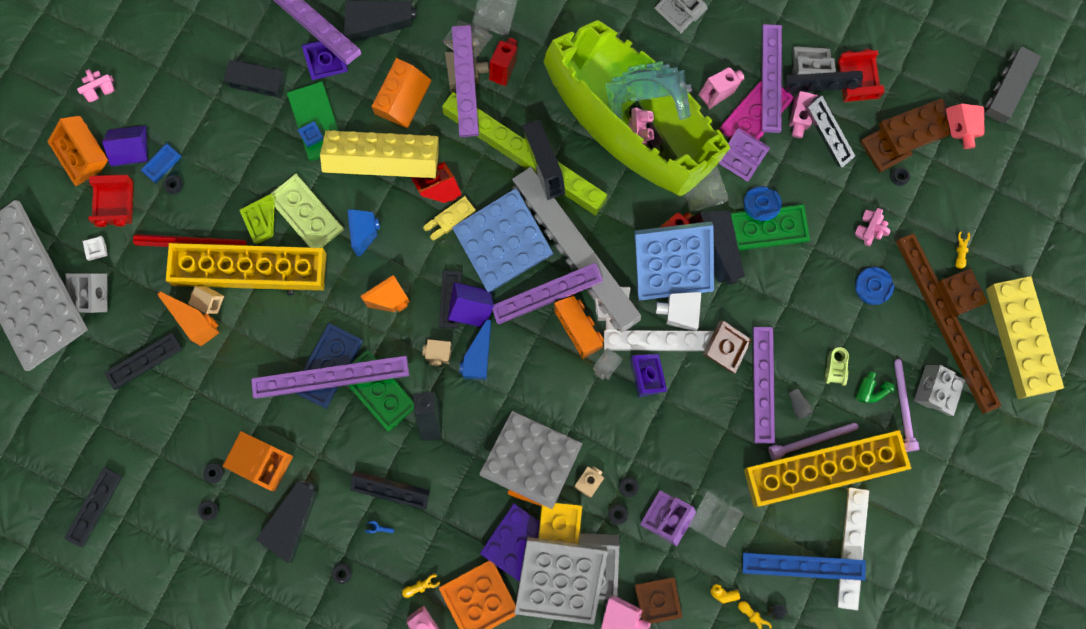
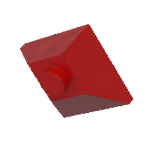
M445 162L437 165L436 178L411 177L416 189L423 197L446 203L454 201L462 195L453 174Z

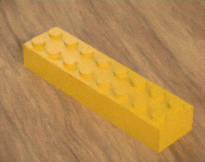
M169 243L166 282L172 286L324 291L327 253L323 248Z
M899 430L744 469V473L755 508L909 470L911 466Z

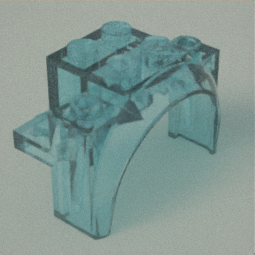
M663 61L646 64V67L645 64L628 67V71L622 73L623 78L622 76L611 78V82L605 83L609 109L623 122L622 103L672 95L675 101L679 120L691 116L687 93L692 91L691 84H686L684 70L678 71L677 67L670 68L669 64L663 65Z

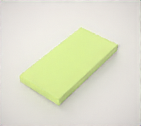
M294 174L271 193L275 197V208L310 248H323L344 230L297 174Z

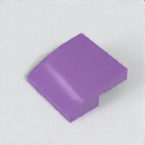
M738 128L728 143L731 147L719 164L748 182L770 147Z

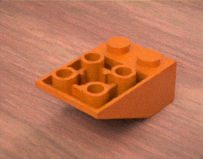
M241 431L222 467L275 492L293 456Z

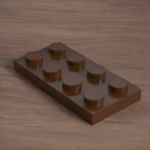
M943 99L884 120L879 124L895 157L951 136L946 113L947 106Z

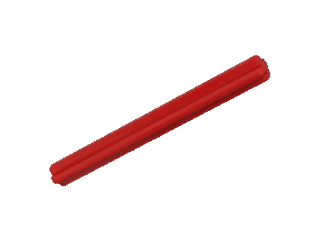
M138 234L133 236V244L138 246L169 247V243L247 246L245 240Z

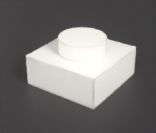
M102 236L83 241L87 260L90 261L108 256Z

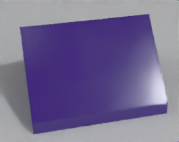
M320 41L302 45L312 80L348 72L347 65Z
M145 125L107 130L102 142L110 166L148 162Z
M454 282L447 320L482 328L494 307L491 292Z
M659 354L631 356L630 365L638 398L667 392Z

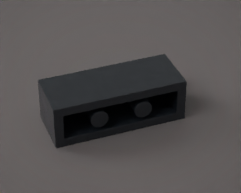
M229 60L223 81L229 88L281 98L287 78L284 72L277 67L270 69L258 63L251 65L243 60Z

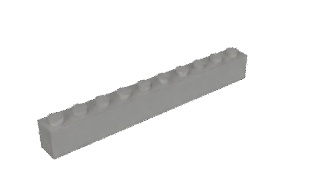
M530 167L513 178L514 186L512 189H518L528 209L532 210L535 214L533 217L537 224L543 225L545 235L549 240H554L556 250L560 255L564 254L567 258L565 261L570 269L574 268L577 271L593 263L598 265L603 282L590 287L587 291L593 300L595 298L598 299L600 302L598 306L604 315L608 313L611 318L609 321L615 330L619 329L623 333L641 320L640 313L554 198L547 200L540 179L534 170Z

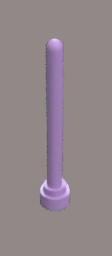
M896 359L894 366L906 438L904 439V446L906 452L917 451L920 449L919 443L913 437L902 361Z
M851 423L785 446H778L777 444L769 446L770 457L772 461L780 460L786 453L858 429V424Z

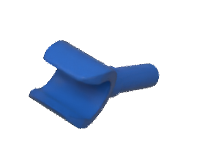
M375 521L366 522L373 527L372 530H365L366 533H375L377 531L394 532V528L379 526Z

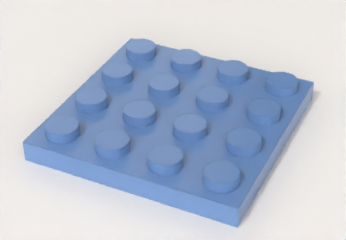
M516 188L452 227L488 292L494 291L554 254Z
M712 221L634 231L637 296L639 301L669 297L670 294L714 291V237Z

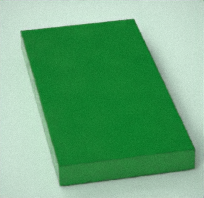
M323 82L287 93L299 129L315 122L323 138L325 131H339ZM302 139L309 161L320 159L323 140L307 148Z
M804 204L781 207L779 214L767 221L753 219L745 211L731 213L739 250L810 241Z
M367 349L352 364L377 359ZM394 379L348 385L388 432L414 411L413 400Z

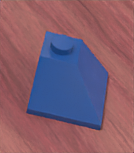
M348 210L351 246L355 254L361 256L377 237V229H380L379 218H375L373 212Z

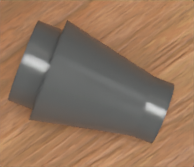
M799 389L788 394L791 399L794 415L798 419H803L813 413L811 410L813 407Z

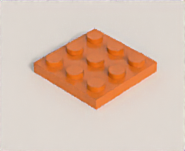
M490 561L439 587L459 629H492L517 615L515 614V603L495 564Z

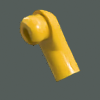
M715 584L711 588L712 596L721 603L740 599L738 590L727 592L719 584Z

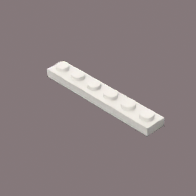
M604 330V351H705L714 331H624L621 333L620 331Z
M848 488L841 559L863 560L869 490ZM839 579L836 607L858 610L861 580Z

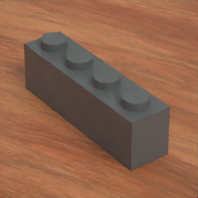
M1022 46L1016 52L1013 51L1008 58L1010 62L1008 67L1005 66L1000 74L1002 77L1001 81H998L992 90L995 92L993 97H989L985 104L987 109L984 115L1002 124H1005L1011 118L1041 58L1040 55Z

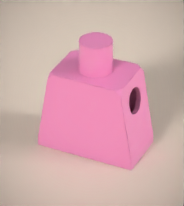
M727 68L708 78L699 95L710 109L732 95L741 81L744 80V75L740 70L734 72L731 68Z
M800 91L794 98L789 126L793 127L791 136L803 138L804 130L811 126L812 120L804 106L817 95Z
M612 596L608 600L601 629H650L651 623L640 620L642 613L640 608L616 596Z
M424 605L407 617V624L410 629H439Z

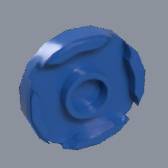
M764 186L750 189L743 202L744 210L748 216L760 221L775 218L779 214L782 205L779 194L775 190L772 191Z
M871 267L863 270L858 275L855 281V291L863 302L870 305H880L886 302L893 294L894 283L887 271L882 268Z

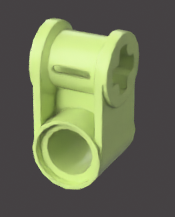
M837 347L828 353L825 371L826 384L830 382L841 383L843 386L847 384L849 353L846 349ZM835 352H838V353L841 354V356H842L841 362H838V361L835 360V358H834V353H835Z

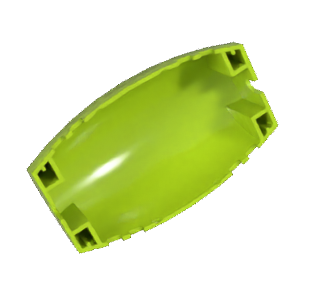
M599 20L579 28L575 36L573 32L554 39L546 52L544 65L563 101L579 123L600 145L638 175L669 192L682 196L703 180L730 150L731 147L719 130L714 131L710 123L712 120L710 117H704L700 113L701 106L665 69L645 52L641 51L638 53L631 48L632 42L626 40L624 43L617 38V32ZM636 100L641 101L647 111L653 112V121L677 156L674 161L670 159L667 162L658 156L660 151L656 148L651 151L642 144L644 139L627 126L629 125V119L624 112Z

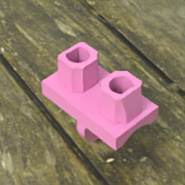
M90 69L86 70L87 76L81 79L83 83L91 82L77 88L79 94L84 95L88 102L99 99L95 92V89L101 87L105 95L115 91L112 84L114 80L111 75L107 74L96 80L95 78L101 76L100 72L92 73Z
M632 108V118H629V125L627 126L644 139L643 145H647V141L654 139L653 130L650 128L646 129V123L653 121V112Z
M877 208L876 212L866 210L863 215V221L870 223L868 228L859 225L855 232L856 237L864 240L867 246H871L874 237L881 240L882 235L889 236L888 222L883 221L882 209Z

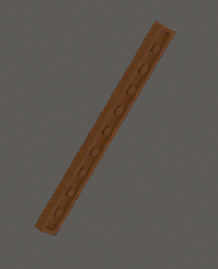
M913 233L897 240L896 244L982 414L1002 406L957 317L954 316L938 285L939 281L915 234Z

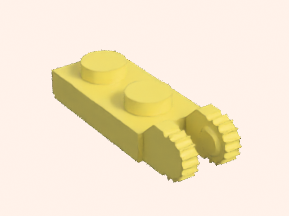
M464 196L427 223L423 229L429 231L439 224L441 229H438L430 236L432 240H436L443 234L453 230L452 227L475 214L476 210Z

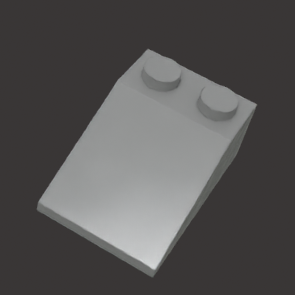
M579 533V544L608 549L599 599L609 600L612 596L617 597L619 535Z

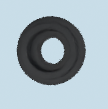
M902 167L894 169L891 173L892 182L897 186L906 185L910 180L909 171ZM897 175H901L903 179H898Z
M169 176L164 181V189L170 194H177L183 188V182L178 176ZM173 183H177L175 188H171Z
M209 464L203 472L204 479L209 483H218L224 475L222 467L218 464ZM212 470L216 471V475L214 477L210 476V472Z
M628 477L620 482L619 490L623 496L633 497L637 494L639 485L635 479ZM626 484L632 485L631 491L625 489Z
M213 501L201 503L198 508L200 518L206 521L213 520L218 515L217 504ZM208 507L212 509L209 515L206 513Z
M614 505L609 509L608 517L612 523L619 525L627 520L628 512L624 506ZM615 511L621 512L620 518H615Z
M338 564L332 571V578L338 584H345L352 577V570L346 564ZM341 570H344L346 572L344 578H341L339 576V572Z
M785 605L769 607L768 617H773V620L784 619L785 615L788 614Z

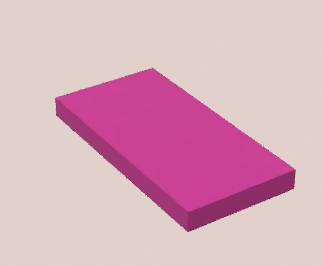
M762 80L719 128V131L729 139L733 137L738 128L757 140L765 133L761 132ZM782 87L781 114L795 98L790 93H786Z

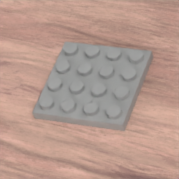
M512 411L480 472V476L553 509L582 443Z
M527 537L515 614L594 624L608 549L605 547Z

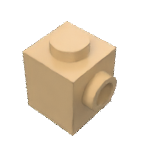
M195 286L191 293L189 305L207 314H218L224 296L209 287Z
M428 339L427 345L424 344L423 356H425L426 361L430 365L441 366V363L450 364L452 344L451 342Z
M594 466L592 468L587 467L574 488L591 498L604 479L601 476L603 472Z

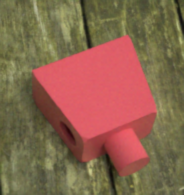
M958 104L946 108L952 137L962 139L964 149L975 148L974 138L984 135V107Z

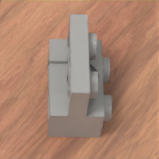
M661 0L655 7V10L680 33L693 21L696 22L708 9L702 0Z
M793 48L794 67L792 75L836 72L834 58H831L830 49Z
M66 274V290L78 312H107V274Z
M926 365L914 401L927 408L936 409L948 416H954L965 380L941 365Z

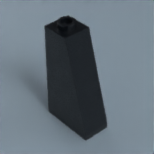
M345 1L344 36L351 42L411 27L413 26V19H416V8H413L411 1Z
M532 121L522 125L524 139L547 200L565 195L563 174L541 121Z
M699 212L690 217L691 224L711 221L713 223L714 275L718 283L726 282L727 285L738 283V279L745 277L731 212Z
M434 392L414 393V414L421 440H441L439 399Z
M298 480L256 538L259 543L287 563H292L318 494L314 490L316 486L307 480L305 482Z

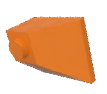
M394 275L360 296L367 307L389 312H400L410 302Z

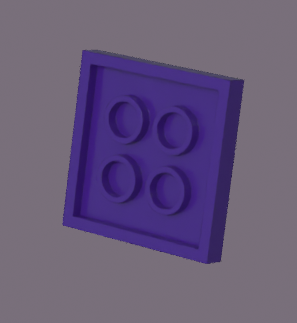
M513 504L479 554L520 582L527 537L538 539L540 522Z

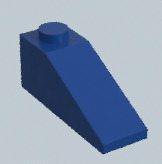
M486 320L465 354L464 362L460 361L459 373H463L464 379L487 380L491 320Z

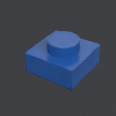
M315 122L298 130L307 148L324 140Z

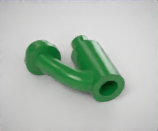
M869 371L867 377H863L855 399L865 404L877 402L890 392L894 393L895 385L883 382L880 386L882 390L872 394L876 384L874 380L876 373Z

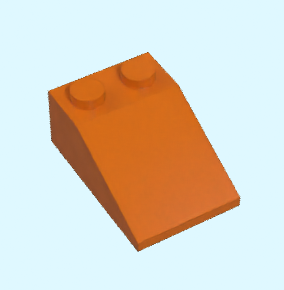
M162 292L158 293V296L191 341L202 346L220 333L217 330L219 325L207 313L203 314Z

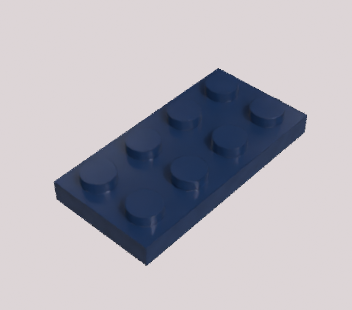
M328 323L303 371L352 364L363 340ZM339 387L298 392L296 394L327 409Z

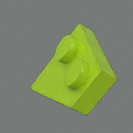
M272 194L239 210L254 244H259L273 237L275 197Z

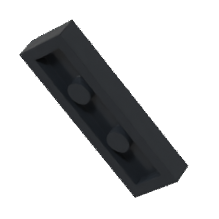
M443 271L439 328L459 329V322L450 321L447 318L453 283L462 284V271Z

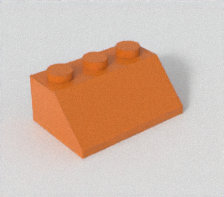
M396 58L372 105L374 114L408 129L432 82L431 79L413 65Z
M81 116L61 118L47 141L75 186L88 180L89 176H94L101 172L108 161L105 153L101 150Z
M574 296L555 302L554 312L581 358L584 359L602 349L604 339L599 332L596 333L593 329L594 322L589 315L586 316L583 312L585 308L581 300H576Z

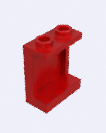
M865 49L854 53L853 51H846L838 58L839 72H863L861 87L853 90L848 88L842 90L843 102L880 99L884 94V85H880L876 64L877 50Z
M128 175L89 176V184L93 186L92 216L88 217V221L96 227H106L110 224L123 227L125 224H132L133 180Z

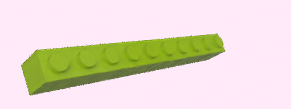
M452 92L442 106L443 113L459 124L457 94ZM477 108L479 136L477 137L526 170L531 167L537 174L525 139ZM558 162L563 174L565 196L596 216L605 204L607 194Z

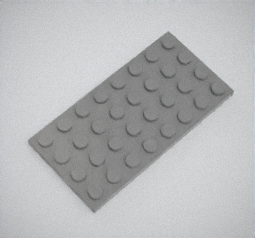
M14 200L0 211V324L24 370L30 371L88 329L20 201Z

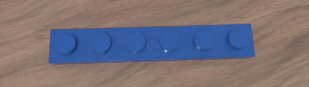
M743 553V573L866 581V560Z

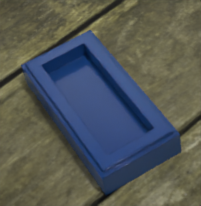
M166 143L141 171L156 184L181 158V155Z

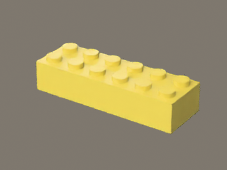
M325 131L320 153L322 172L436 178L439 139L438 136Z
M1031 276L993 284L988 287L986 291L1017 398L1022 399L1064 389Z

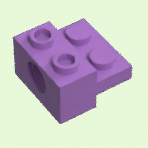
M659 491L640 525L677 547L696 511L693 506Z

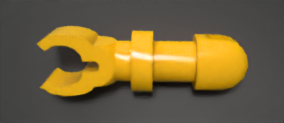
M962 232L958 234L959 247L956 249L958 253L956 267L958 269H963L966 266L965 258L966 253H968L967 243L970 240V233H967V239L964 242L960 237Z
M431 574L424 581L419 580L417 584L405 587L402 595L405 598H409L419 591L421 593L424 592L426 588L437 587L440 581L437 583L430 582L431 578L436 577L437 574Z
M741 601L739 603V610L743 614L745 613L750 618L749 620L752 623L754 622L759 629H762L760 623L763 625L767 624L772 629L771 624L767 620H763L758 612L752 610L747 602Z

